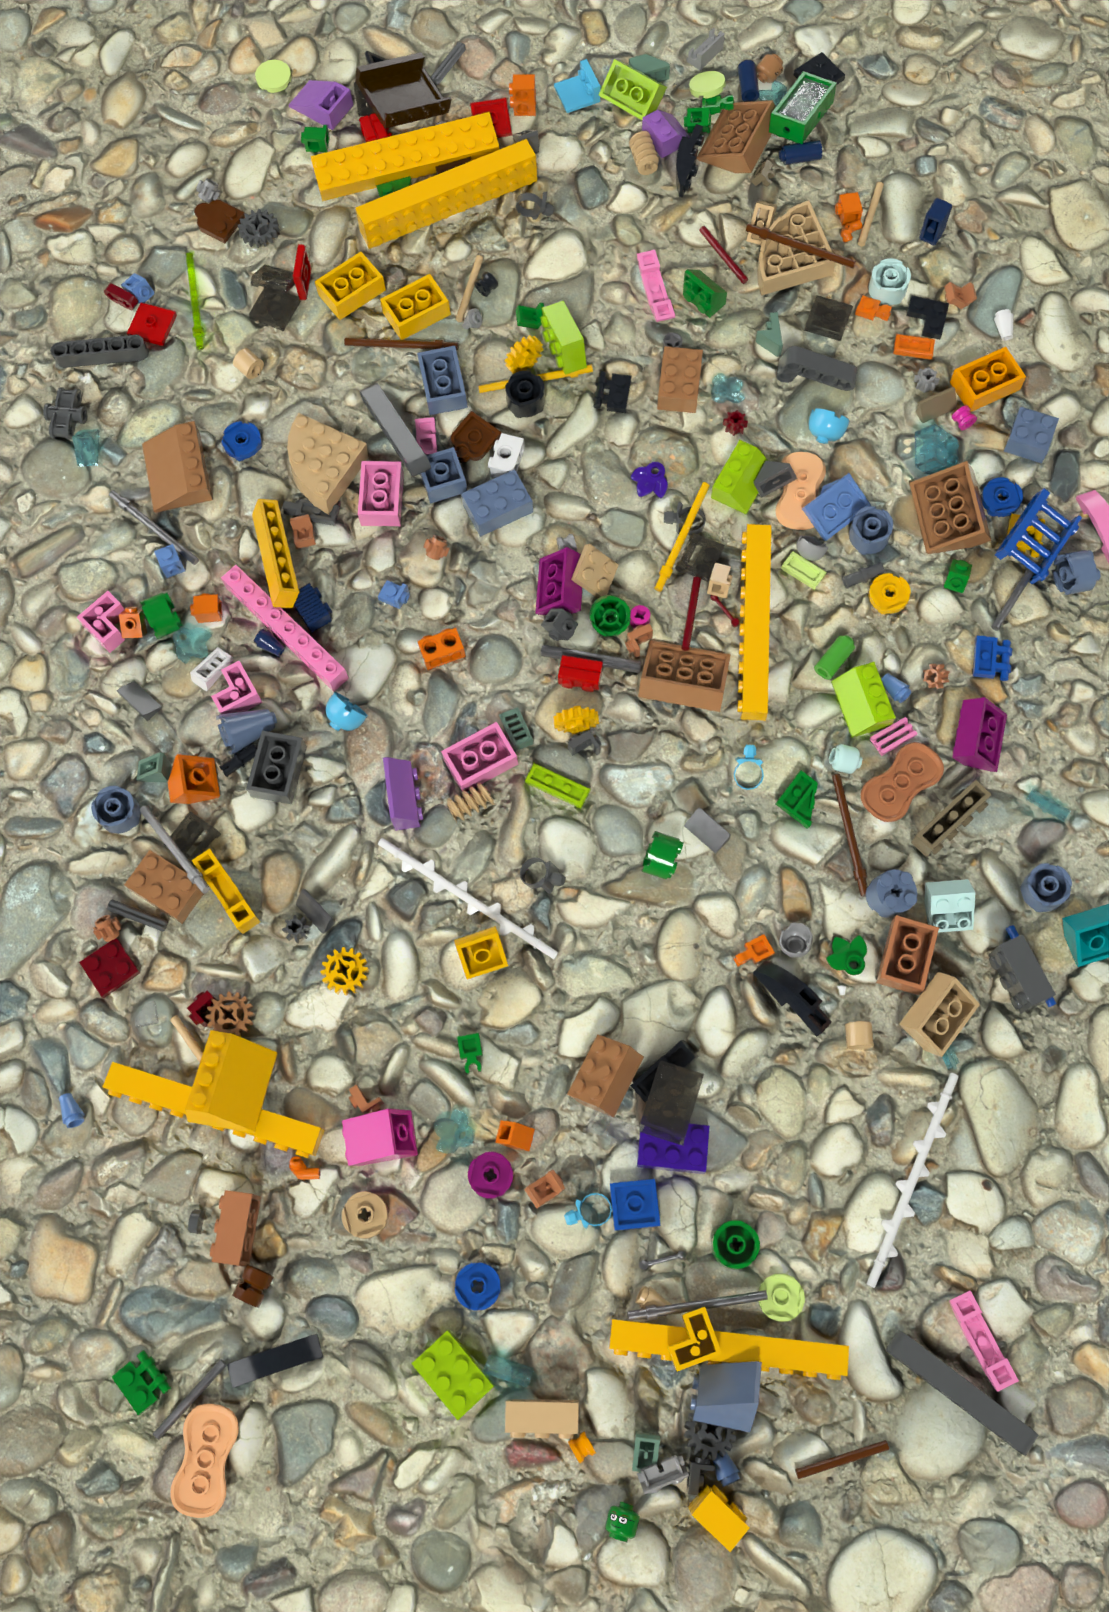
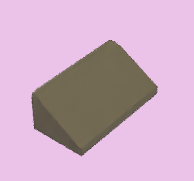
M951 387L919 401L916 414L920 421L925 423L955 410L957 406L955 388Z

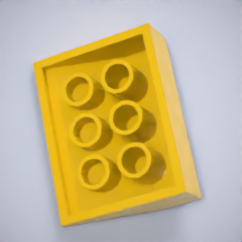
M210 1030L185 1107L187 1121L255 1133L278 1055L277 1052L231 1033Z

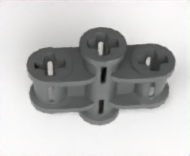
M59 387L55 406H52L50 403L44 405V418L46 421H51L49 424V435L51 438L65 437L67 440H72L76 421H79L81 424L86 423L87 409L85 406L80 407L82 402L80 389L65 390L63 387Z

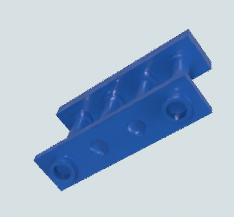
M1045 488L1033 496L995 553V556L1000 560L1007 555L1009 557L1013 556L1035 573L1029 581L1031 584L1039 580L1043 581L1050 573L1048 571L1049 567L1070 535L1072 536L1079 529L1078 523L1082 519L1078 515L1069 521L1048 505L1046 499L1050 492ZM1042 510L1064 527L1060 536L1037 519L1038 516L1036 514L1038 511ZM1032 525L1054 542L1050 551L1027 534L1028 531L1026 529L1028 526ZM1022 540L1045 558L1040 566L1017 549L1016 544L1018 541Z

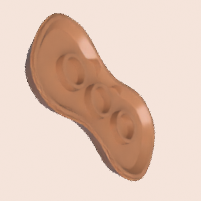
M919 742L909 743L899 750L892 766L885 773L865 783L861 790V801L864 807L877 819L884 822L897 821L906 814L913 798L920 791L935 785L941 779L944 772V764L938 754L930 747Z

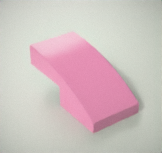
M435 418L415 419L417 443L425 455L436 453Z

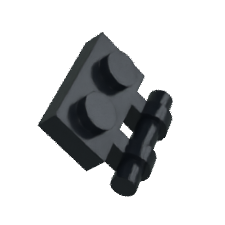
M600 371L595 382L597 387L596 392L593 394V407L600 409L601 404H607V411L626 413L631 376L612 373V379L607 380V373ZM604 389H610L609 395H604Z

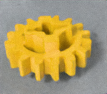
M529 335L527 339L523 337L521 342L517 341L513 345L514 347L510 348L511 352L506 354L508 358L504 360L506 362L505 366L513 374L519 371H526L527 368L531 369L535 365L534 363L538 362L537 358L542 356L540 352L544 350L542 348L543 344L536 336L532 337Z
M573 706V708L564 709L562 713H556V716H553L554 728L558 729V731L564 730V733L579 734L580 732L590 730V727L595 728L599 724L598 711H595V709L589 710V707L583 709L581 706Z
M342 947L340 953L334 949V956L327 954L329 961L322 962V965L326 968L320 971L323 976H326L322 981L324 984L329 983L327 988L330 991L335 988L337 995H339L341 990H343L345 996L348 995V990L356 993L355 987L363 988L361 981L368 980L364 973L369 972L368 967H363L367 964L366 959H361L362 954L360 952L355 955L353 948L347 952L345 947ZM343 958H351L353 960L348 962L345 961ZM336 962L334 970L331 971L332 966ZM342 964L347 969L348 979L343 975ZM359 972L357 978L354 980L355 974ZM335 981H336V982L343 981V982L346 983V985L337 984V983H335Z

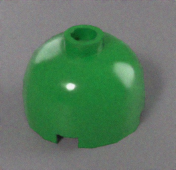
M616 595L601 596L594 601L590 608L589 617L591 625L603 636L620 635L627 629L631 620L629 606Z

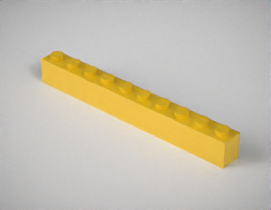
M747 524L746 532H742L741 543L745 544V550L741 552V562H745V568H741V580H744V586H741L740 599H744V605H740V617H743V624L739 626V636H743V642H739V655H742V661H739L738 674H742V681L738 680V693H741V700L737 702V712H741V720L766 721L768 714L771 525Z
M115 1062L111 1063L102 1086L109 1090L108 1095L117 1098L125 1095L129 1097L128 1101L139 1105L144 1101L150 1103L149 1108L161 1112L163 1108L171 1110L170 1115L183 1118V1115H186L185 1107L192 1089L191 1086ZM262 1109L255 1133L233 1130L232 1134L245 1138L247 1134L253 1136V1141L266 1145L267 1141L275 1143L274 1148L287 1152L288 1148L297 1150L295 1155L308 1158L309 1155L316 1156L325 1130ZM211 1126V1128H214V1129H217V1130H220V1131H223V1132H224V1130H225V1128H220V1127Z
M612 1319L609 1349H614L615 1355L628 1356V1351L637 1352V1357L651 1359V1354L661 1355V1360L672 1361L667 1347L687 1340L689 1336L686 1327ZM714 1331L722 1355L709 1359L708 1365L722 1364V1362L758 1361L762 1362L761 1371L769 1372L770 1367L779 1368V1373L793 1375V1370L803 1371V1376L817 1377V1373L827 1374L826 1379L841 1380V1375L848 1376L849 1346Z

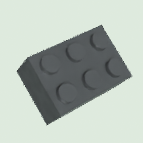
M267 731L261 732L246 788L251 797L292 804L307 748L303 738Z
M1023 934L1000 944L989 954V962L992 968L998 971L1001 977V985L1010 993L1011 1003L1016 1010H1019L1020 1014L1044 1004L1056 995Z

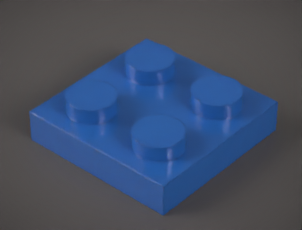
M655 1179L610 1183L615 1231L661 1226Z

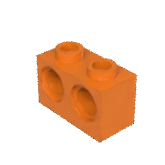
M513 74V83H509V95H513L510 96V108H514V116H536L535 74Z
M456 628L444 629L439 634L427 635L417 641L427 670L466 657ZM448 642H455L453 646L446 645ZM428 649H436L433 653L427 652Z

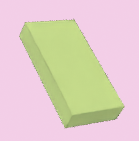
M792 551L781 566L783 571L814 590L826 575V571Z

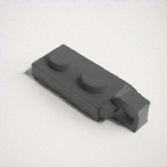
M301 498L300 501H295V503L284 501L282 507L284 514L290 515L292 518L308 514L312 522L335 526L340 510L339 506L335 504L328 515L318 507H315L309 500Z

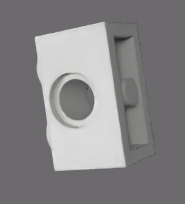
M501 433L500 439L496 440L494 444V456L490 457L488 462L491 477L497 478L514 469L516 472L518 471L525 450L524 438Z

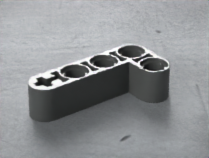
M792 346L779 359L776 377L780 382L789 383L799 375L840 390L850 391L855 388L857 367L802 347Z

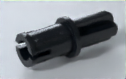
M252 744L239 754L235 753L233 758L219 766L224 775L228 777L240 767L244 768L247 762L255 758L257 747Z

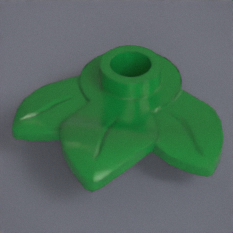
M858 935L849 943L842 938L835 937L832 942L834 954L826 958L828 964L835 970H845L846 973L853 976L861 974L865 968L863 958L867 954V946L864 939ZM850 962H856L857 968H852Z

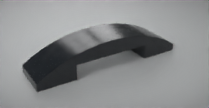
M314 1334L229 1363L227 1367L232 1388L322 1358L323 1353L318 1334Z

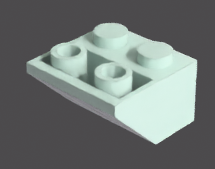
M969 879L925 883L924 902L928 925L939 927L938 933L973 930L976 892Z

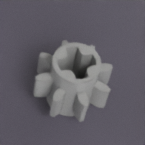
M208 178L204 182L200 180L196 187V190L199 192L198 197L208 203L212 199L217 200L220 194V190L217 189L219 185Z
M930 367L924 370L919 369L918 375H915L913 381L917 383L916 389L923 391V393L929 390L933 392L940 380L936 378L937 371L930 369Z

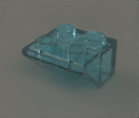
M937 424L916 431L915 467L925 474L931 475L959 464L958 439Z

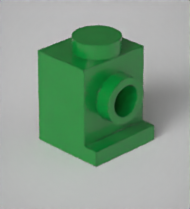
M710 107L687 109V115H684V127H687L688 133L693 132L696 124L703 126V132H711Z
M323 125V128L305 127L304 132H301V142L305 145L306 152H328L330 136L327 125Z

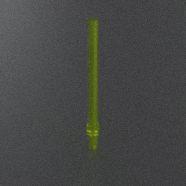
M188 252L186 253V263L194 324L192 332L196 341V349L203 350L204 328L201 326L193 253Z

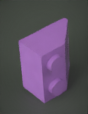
M656 110L642 118V131L650 133L655 150L661 158L677 151L683 136L690 138L681 124L670 113Z

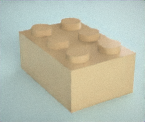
M937 972L900 1022V1025L924 1051L942 1057L980 1004L956 977Z
M508 1399L506 1401L505 1433H510V1437L524 1438L526 1433H535V1438H549L550 1433L559 1434V1438L572 1439L574 1434H578L579 1400Z

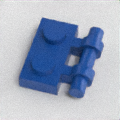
M977 635L974 646L973 676L994 679L995 672H999L1000 680L1007 681L1009 673H1011V665L1009 664L1010 656H1012L1011 641L1003 640L1002 646L997 645L998 638ZM997 655L1001 656V663L996 662Z

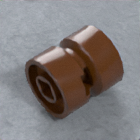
M247 1264L241 1276L243 1282L237 1284L232 1296L259 1308L265 1297L263 1291L269 1288L274 1276Z

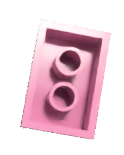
M362 461L358 517L361 526H401L404 481L401 462Z
M497 722L441 751L443 760L460 790H465L466 792L469 791V787L475 788L477 783L483 784L518 765L517 755Z

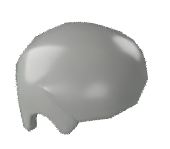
M800 535L796 544L799 554L811 561L821 559L828 550L826 543L820 544L819 541L810 536Z
M796 922L791 923L786 930H783L779 939L782 952L792 958L806 955L811 950L813 935L810 928L803 923Z

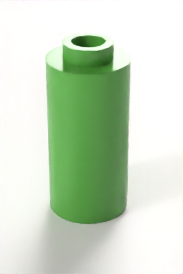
M846 635L838 636L814 666V670L818 675L827 680L834 676L855 649L852 638Z

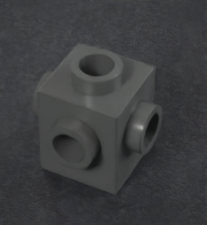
M550 609L541 626L549 633L548 635L553 640L559 641L569 640L574 635L578 623L573 619V615L564 609Z

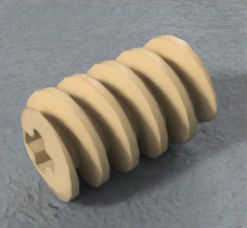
M640 131L632 136L629 146L638 172L641 175H649L657 171L659 158L650 133L648 131Z
M477 783V790L469 787L470 794L463 790L462 798L457 794L454 795L455 802L450 798L447 799L448 809L456 823L457 817L462 821L465 820L464 813L471 817L472 809L479 813L480 805L487 809V801L495 805L486 786Z

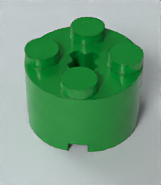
M162 592L140 601L150 627L154 629V635L157 639L174 633L183 626L177 612L172 611L175 606L168 593Z
M654 831L652 835L653 842L649 843L642 865L644 867L641 872L663 879L671 878L672 874L674 875L678 863L674 860L681 853L684 842H681L679 838Z
M732 1220L724 1223L714 1232L711 1240V1250L714 1258L720 1265L728 1269L737 1270L745 1268L754 1262L760 1250V1241L756 1231L750 1225L743 1221ZM733 1239L741 1243V1247L737 1248V1252L729 1246Z

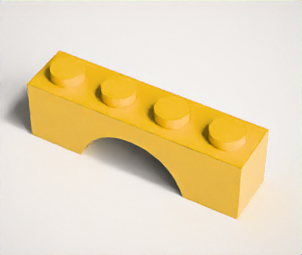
M210 848L191 860L221 902L236 928L242 934L260 923V920Z

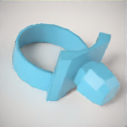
M746 744L743 752L745 757L735 758L738 762L734 770L735 781L736 769L740 764L751 761L761 768L760 765L764 763L760 758H754L756 755L755 745ZM761 768V771H762L761 780H760V782H759L757 785H755L754 787L746 788V787H742V786H741L740 784H738V783H737V785L740 786V787L743 788V789H746V790L755 789V788L758 787V786L762 783V781H763V777H764L763 769Z
M592 1193L587 1195L582 1202L576 1199L578 1211L574 1212V1210H571L564 1217L567 1225L578 1224L577 1221L581 1220L585 1229L589 1225L601 1226L611 1216V1203L603 1194ZM599 1195L608 1201L610 1215L605 1222L594 1225L588 1223L583 1218L581 1213L582 1203L589 1196Z

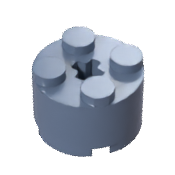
M874 506L860 509L856 513L849 531L851 544L863 555L880 552L887 546L893 530L892 517L884 509L879 510Z
M1091 550L1061 554L1055 558L1054 565H1057V571L1053 572V578L1057 589L1060 592H1065L1064 595L1090 591L1094 588L1096 581L1100 580L1101 574L1099 569L1096 568L1094 555Z
M119 786L103 788L98 792L95 801L93 800L91 810L93 817L110 833H125L136 827L140 822L141 812L139 803L130 792Z
M1044 863L1035 867L1025 877L1020 889L1024 901L1036 912H1050L1057 909L1069 898L1072 880L1067 871L1062 867Z
M896 869L888 870L871 881L866 889V900L869 907L879 913V916L892 918L909 910L916 904L917 888L910 873Z

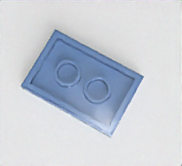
M848 473L804 506L802 510L822 539L827 541L853 521L860 509L871 506V504L850 473Z

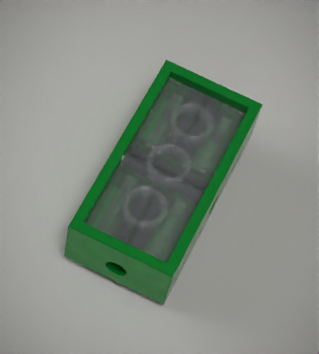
M803 71L772 111L769 133L792 140L795 143L803 144L833 104L837 83Z

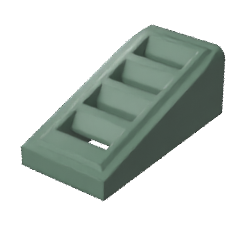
M518 707L499 714L514 752L534 744ZM515 714L517 715L516 718L511 719V720H509V721H506V719H505V718L510 717V716H512V715H515ZM518 721L520 722V724L515 725V726H512V727H510V728H509V726H508V725L513 724V723H515V722H518ZM519 728L523 729L519 732L512 734V731L517 730ZM525 734V737L515 740L516 737Z

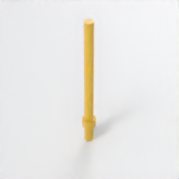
M592 364L587 365V368L566 375L563 370L537 375L543 381L569 376L570 378H575L580 374L593 372ZM509 380L479 385V393L505 389L506 383Z
M706 482L702 483L665 566L661 567L660 577L654 587L659 592L662 591L667 578L671 577L672 567L710 487Z

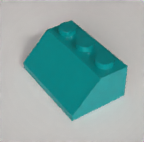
M1109 904L1062 918L1064 937L1077 967L1109 958Z

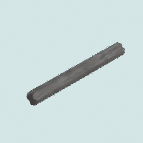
M543 645L541 648V656L561 659L562 655L602 661L603 667L636 673H639L641 670V662L549 645Z

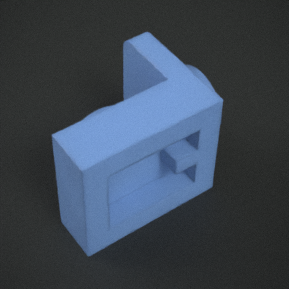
M135 273L121 284L124 290L137 298L139 304L140 302L145 303L154 295V291L146 279Z
M387 580L378 595V600L400 609L403 603L406 604L409 599L408 586L404 583L402 586H399Z

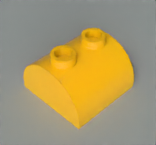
M496 926L454 939L467 980L508 966Z

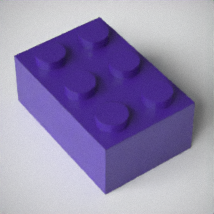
M641 1118L637 1167L705 1174L710 1126Z

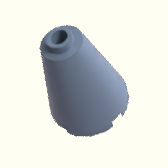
M268 709L216 715V720H221V724L218 725L220 735L225 747L230 746L232 749L228 751L231 755L259 739L262 731L270 732L275 729V724L277 723L274 712H270Z

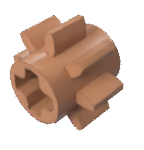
M433 535L432 538L426 539L423 546L426 549V555L434 560H440L443 556L446 557L450 549L447 547V540L438 535Z
M929 664L930 669L923 671L925 673L923 681L929 684L928 688H943V683L949 682L948 674L950 671L944 669V664Z
M105 915L95 921L96 926L93 927V932L98 940L103 938L105 942H109L119 936L121 924L117 917L111 919L109 915Z

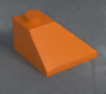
M180 754L175 756L168 780L170 803L192 804L220 797L214 758Z

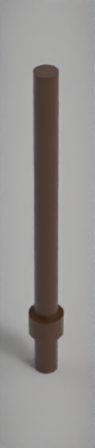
M748 224L746 227V232L758 235L760 239L766 241L769 239L853 269L856 264L855 260L771 232L769 228H760Z
M344 339L345 346L440 349L455 346L456 350L459 349L458 342H444L443 340Z
M834 774L832 779L855 870L853 875L858 883L860 895L864 897L866 896V879L868 877L866 869H863L841 776L840 774Z

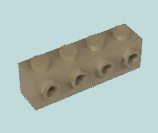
M975 780L914 837L911 843L925 857H928L931 853L936 855L944 847L942 843L946 839L951 841L959 833L957 829L961 825L966 827L974 819L972 815L976 811L980 814L989 805L987 800L992 794Z

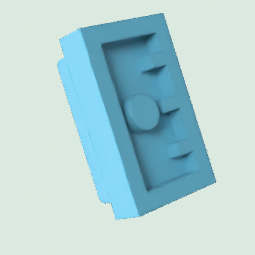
M587 59L580 61L578 76L554 84V89L566 113L600 102V84Z

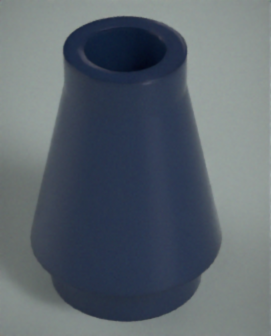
M260 630L254 639L257 647L278 657L285 650V646L269 630Z

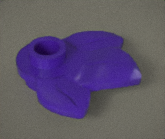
M652 462L647 467H639L631 475V479L638 482L637 493L639 497H644L654 491L659 498H663L668 488V482L664 477L665 468L660 462ZM654 468L659 470L657 474H652Z

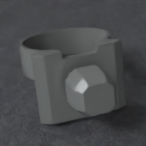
M543 192L542 199L532 193H523L516 200L517 212L522 216L532 217L533 220L537 219L541 212L543 215L551 216L554 212V207L546 202L547 192ZM532 201L534 202L533 210L525 209L519 205V202Z
M681 502L678 503L677 513H674V511L664 512V523H676L677 534L682 529L680 517L691 509V507H686L682 510L683 504ZM700 509L698 514L703 518L704 524L697 530H689L688 535L690 536L697 535L704 529L706 518Z
M540 858L528 859L520 869V878L525 885L532 889L542 887L549 894L553 891L554 886H562L566 880V877L559 873V869L550 861L546 863ZM536 862H543L547 869L544 879L542 878L535 884H527L525 881L527 869Z

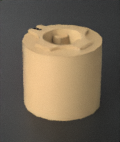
M244 348L235 355L233 366L248 379H254L261 374L264 362L251 350Z
M856 1021L845 1024L847 1049L862 1050L874 1047L871 1022Z

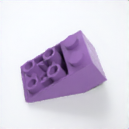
M309 80L291 101L289 107L322 125H327L329 129L333 130L352 108L353 100L350 89L337 82Z

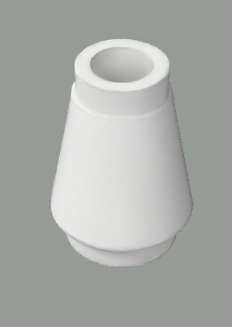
M1009 309L998 311L994 318L1002 341L1013 338L1014 315Z

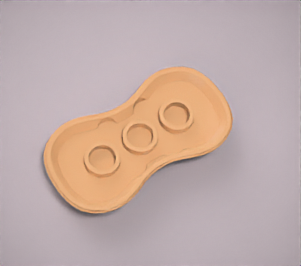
M808 452L790 453L781 462L790 463L797 479L783 486V493L775 510L776 517L787 528L807 530L814 528L802 508L818 496L819 487L826 474V467L823 460L815 454Z
M202 1404L193 1408L185 1419L183 1427L185 1455L183 1463L172 1482L170 1493L175 1509L186 1516L195 1518L212 1516L219 1511L225 1501V1463L237 1439L239 1429L237 1418L229 1408L217 1404Z

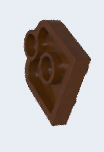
M213 200L209 204L200 203L194 209L199 230L224 244L238 228V225L241 224L240 218L245 219L243 211L221 200Z
M471 411L451 435V442L459 462L465 463L470 459L479 461L484 458L494 446L495 441L500 439L501 431Z

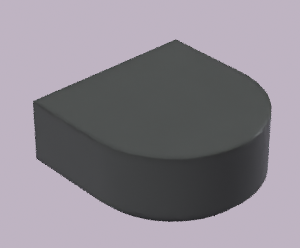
M194 1209L191 1212L188 1222V1231L190 1233L201 1234L205 1211Z

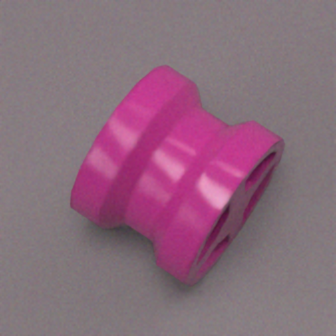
M968 405L959 408L952 415L953 421L959 424L958 427L961 431L971 427L977 420L976 415L971 414V409Z
M638 605L632 608L630 612V625L632 628L650 624V611L647 607Z

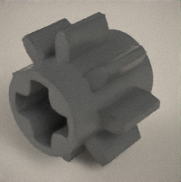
M294 915L290 921L285 920L287 925L286 928H282V931L289 933L286 936L288 941L294 938L296 943H299V939H307L306 931L311 930L308 925H304L307 921L304 917L298 920L297 916ZM296 926H299L300 928H298L297 932L294 933L293 930L296 929Z

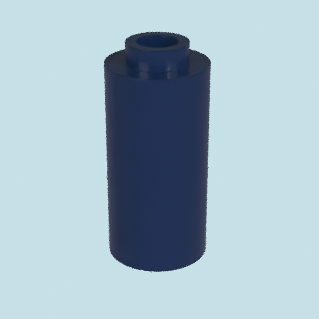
M744 60L738 65L741 98L744 102H754L760 96L756 64L752 60Z
M820 140L804 142L803 144L782 146V150H779V160L784 165L822 159Z

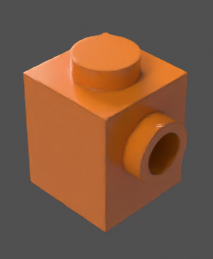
M858 192L839 195L838 203L835 204L836 215H839L842 226L858 219L861 220L863 209Z
M203 593L200 596H193V604L190 605V611L198 623L222 621V602L218 594Z
M127 607L119 614L122 639L142 638L147 634L143 609L137 610V607Z
M501 1120L495 1143L517 1150L530 1151L535 1129L516 1122Z

